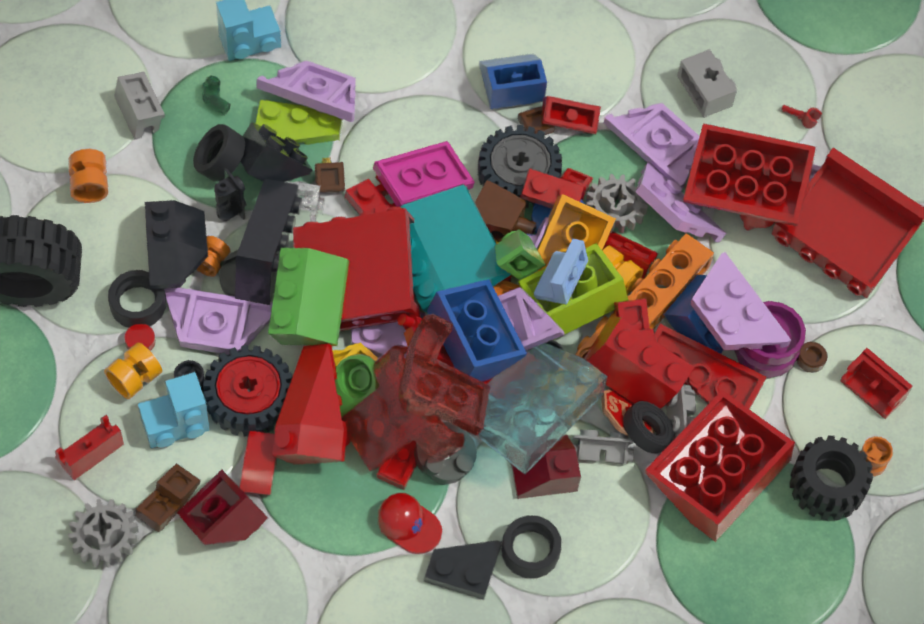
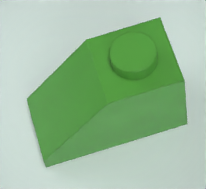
M519 229L506 234L502 241L495 245L496 262L499 267L519 280L534 274L546 265L531 238Z

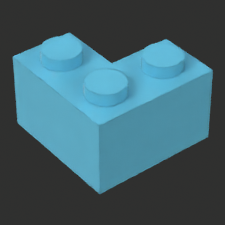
M222 0L216 2L219 37L228 61L244 59L250 55L270 52L281 47V31L271 5L249 11L245 0Z
M195 372L165 381L167 395L138 404L140 418L150 448L167 447L177 440L187 437L197 438L203 435L204 432L210 431L206 402Z

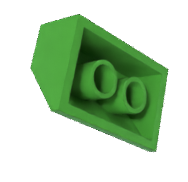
M281 248L268 334L281 345L307 346L330 344L338 346L349 260L310 248Z

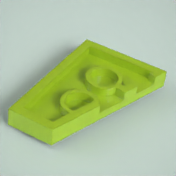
M260 100L255 124L260 127L263 124L268 125L277 132V136L283 139L287 136L297 143L303 142L308 145L339 140L343 119L324 112H318L304 105Z

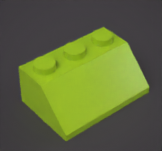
M597 243L586 248L588 263L567 305L540 300L534 297V291L546 268L518 281L520 288L564 331V334L615 310L614 302L628 300L624 279Z

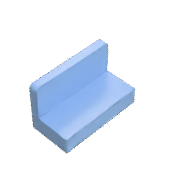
M572 239L566 253L559 251L553 253L534 291L536 299L567 305L588 263L583 240Z

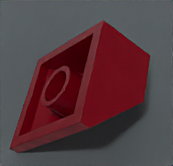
M567 434L507 441L517 499L578 492L581 473L576 448Z
M220 470L177 512L204 545L246 540L268 519L264 512L223 470Z

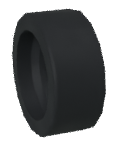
M218 124L212 127L198 143L193 158L194 168L212 181L219 182L225 179L224 169L227 168L232 174L244 155V137L225 124Z
M130 270L120 274L112 282L108 290L110 311L114 319L124 327L129 328L135 324L151 326L162 318L166 309L164 289L151 290L155 295V302L143 311H128L120 305V297L127 290L139 287L150 290L149 272Z
M526 515L515 519L507 527L503 535L502 558L505 565L518 576L535 579L547 575L555 568L561 553V536L558 529L549 520L540 516ZM524 532H536L543 535L550 544L548 556L539 562H527L520 559L513 550L515 538Z

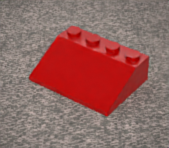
M703 123L683 202L798 226L814 163L816 146Z
M722 390L645 469V474L692 525L716 542L791 461L795 442Z

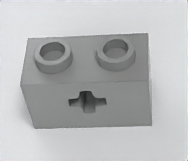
M710 49L681 60L677 77L703 118L733 106L737 93L735 82L728 78L723 70L721 61L715 58Z

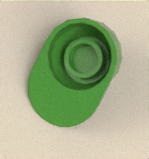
M355 354L340 361L336 367L337 379L335 384L337 395L341 396L342 406H340L341 417L349 422L358 423L368 419L375 409L376 393L381 383L382 373L378 363L371 357L364 354Z

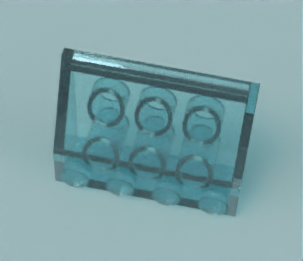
M547 343L526 350V357L497 374L455 415V419L524 474L603 396L607 376L584 358Z

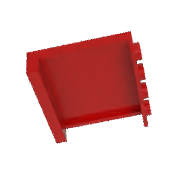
M833 147L826 156L823 165L808 184L798 226L776 222L772 235L775 236L779 244L791 247L797 251L799 256L806 262L815 263L821 267L828 277L838 279L846 284L853 294L862 295L867 299L923 224L924 207Z
M391 207L385 212H363L356 217H334L328 222L318 223L312 221L304 223L303 226L293 227L294 248H310L349 260L340 331L398 322V317L401 314L408 316L414 314L420 317V308L414 302L409 224L414 223V218L406 208Z

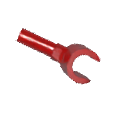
M784 104L781 111L802 119L803 126L808 129L815 127L818 123L817 120L822 116L821 111L814 107L804 112Z

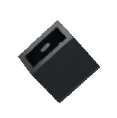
M251 122L243 134L245 150L240 162L247 174L261 181L270 179L286 182L310 175L313 169L307 162L308 157L300 151V145L292 138L286 136L283 139L277 136V132L268 125L263 124L260 127Z

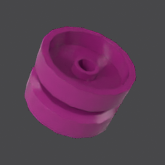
M766 301L763 303L791 339L789 346L780 348L779 344L763 345L762 349L743 347L734 351L740 364L767 378L782 376L792 369L805 342L806 328L801 316L793 308L784 303Z

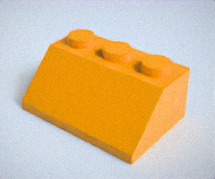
M563 194L558 196L548 217L549 221L537 248L546 264L538 271L547 267L555 251L566 253L572 239L583 240L585 248L597 243L602 250L616 218Z

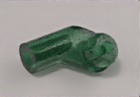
M208 76L202 85V100L220 114L226 115L230 110L231 104L220 97L219 86L221 81L216 76Z

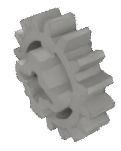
M610 174L608 181L600 177L598 185L592 183L590 192H587L585 202H587V206L616 218L610 233H612L614 228H618L620 233H624L626 226L630 230H634L636 223L641 224L648 208L647 202L635 192L637 188L634 186L635 179L627 182L623 174L620 176V179H615L614 175ZM618 199V200H619L618 206H617V208H615L614 206H615L616 200Z
M97 499L96 507L93 508L90 504L86 503V512L84 514L79 511L75 513L78 522H70L69 524L72 533L68 535L70 543L74 544L72 546L73 552L75 554L81 553V560L84 563L91 558L94 567H97L100 561H105L106 566L110 567L112 559L122 563L121 554L131 555L133 552L130 544L138 543L135 533L139 532L137 523H134L133 512L126 513V506L123 503L116 508L113 499H110L107 505H103L101 499ZM102 525L105 526L106 530L105 541H103L101 535Z

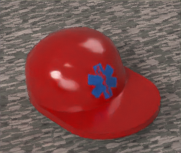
M396 493L382 501L378 509V525L381 532L388 539L413 554H424L435 549L442 537V526L439 519L433 513L421 506L413 496L407 493Z

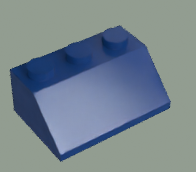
M489 279L436 292L427 309V313L463 386L489 380L526 357L527 352Z

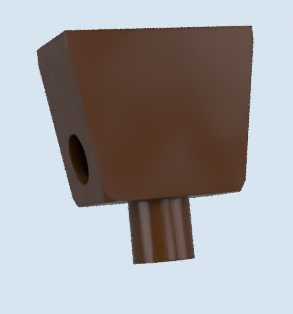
M487 180L475 204L495 243L501 242L506 234L518 229L525 234H534L537 223L524 218L525 200Z

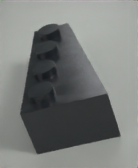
M264 179L236 255L235 299L270 305L276 284L281 248H288L290 233L293 234V227H295L296 223L295 214L299 215L302 207V197H298L299 185Z

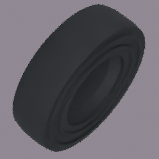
M639 401L633 404L624 414L623 424L628 436L639 448L648 453L658 454L663 452L675 438V431H673V425L668 416L650 402ZM642 420L646 421L654 429L656 435L645 427Z

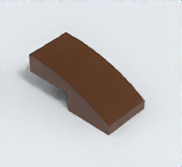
M176 463L157 481L156 490L136 508L135 516L160 533L189 500L201 480Z

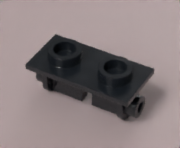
M226 168L224 169L225 179L219 181L214 187L217 217L223 221H228L239 215L242 220H245V207L247 206L244 199L245 186L238 176H233Z

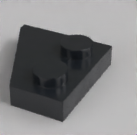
M495 540L434 549L424 582L484 600L502 541Z

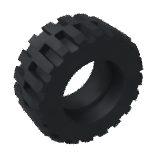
M10 215V217L0 216L1 304H15L21 307L34 305V307H40L44 304L54 305L58 301L63 302L77 291L80 283L82 245L75 233L67 230L66 226L54 224L53 221L47 219L40 220L33 216L19 217V215Z

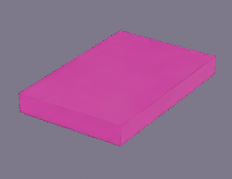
M448 141L378 160L373 165V170L397 207L463 184L468 190L473 189L475 184Z

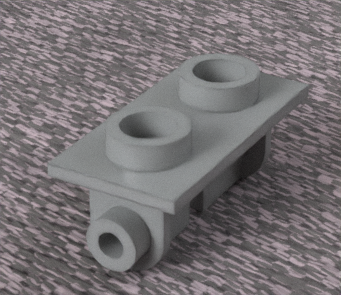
M683 385L679 393L666 404L667 416L673 425L675 438L696 418L687 416V413H696L695 391L692 390L690 385Z
M580 430V435H573L572 439H579L578 445L573 444L576 448L578 460L599 461L600 450H606L605 462L627 464V461H633L634 449H628L629 444L634 442L623 433L610 432V437H598V431Z

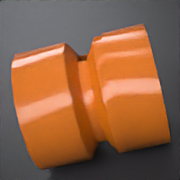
M81 149L73 152L68 158L71 197L83 203H94L106 198L108 195V180L106 176L105 155L96 149Z

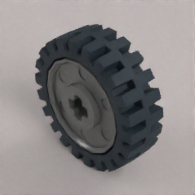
M512 125L507 126L505 132L499 129L495 131L494 136L491 134L481 146L478 158L479 183L483 188L486 181L489 180L520 197L529 169L557 178L561 177L562 155L561 153L559 154V147L557 144L553 145L554 140L550 136L545 139V132L539 130L535 134V128L531 126L528 127L527 131H523V125H517L516 131H513ZM525 200L526 208L529 207V203H532L534 207V202Z

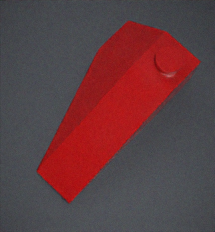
M332 345L303 346L275 426L272 456L293 465L344 462L347 427L346 422L342 421L340 406H342L341 396L337 395L336 390L337 372Z

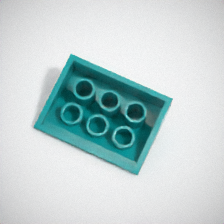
M464 184L401 206V208H406L414 218V223L409 224L413 291L424 312L427 313V309L437 291L487 279L494 286L511 275L497 264L496 243Z

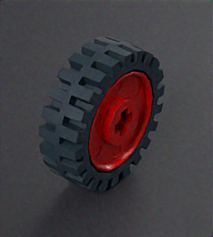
M243 345L239 352L234 347L229 349V355H226L224 352L220 354L219 361L214 360L210 364V370L207 369L203 384L204 399L212 420L216 424L219 422L220 428L225 431L229 428L231 434L238 436L239 431L243 432V437H248L250 431L263 432L266 429L270 432L274 430V425L277 423L292 380L289 366L286 362H282V357L278 354L273 356L272 350L266 348L262 352L261 347L254 345L253 350H249L248 345Z

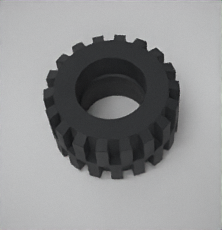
M828 435L826 440L821 436L816 438L814 443H807L798 455L791 471L790 488L794 489L792 496L794 500L800 499L799 506L803 510L807 507L810 510L809 515L813 517L817 513L821 515L822 520H828L829 516H832L834 521L841 520L843 514L847 518L852 515L854 510H858L871 487L870 484L873 481V474L870 473L872 464L871 462H865L868 457L865 451L859 452L857 450L859 446L853 442L852 445L846 443V438L841 437L840 440H835V436ZM819 469L833 470L841 475L846 486H828L819 479L816 471Z

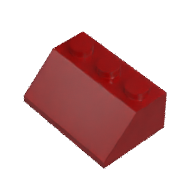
M613 316L609 318L579 365V368L633 404L639 401H647L660 409L679 393L694 369L692 365L624 319Z

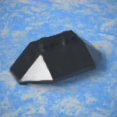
M175 200L145 202L150 290L180 288L186 282V278L194 273L208 257L205 213L203 210Z

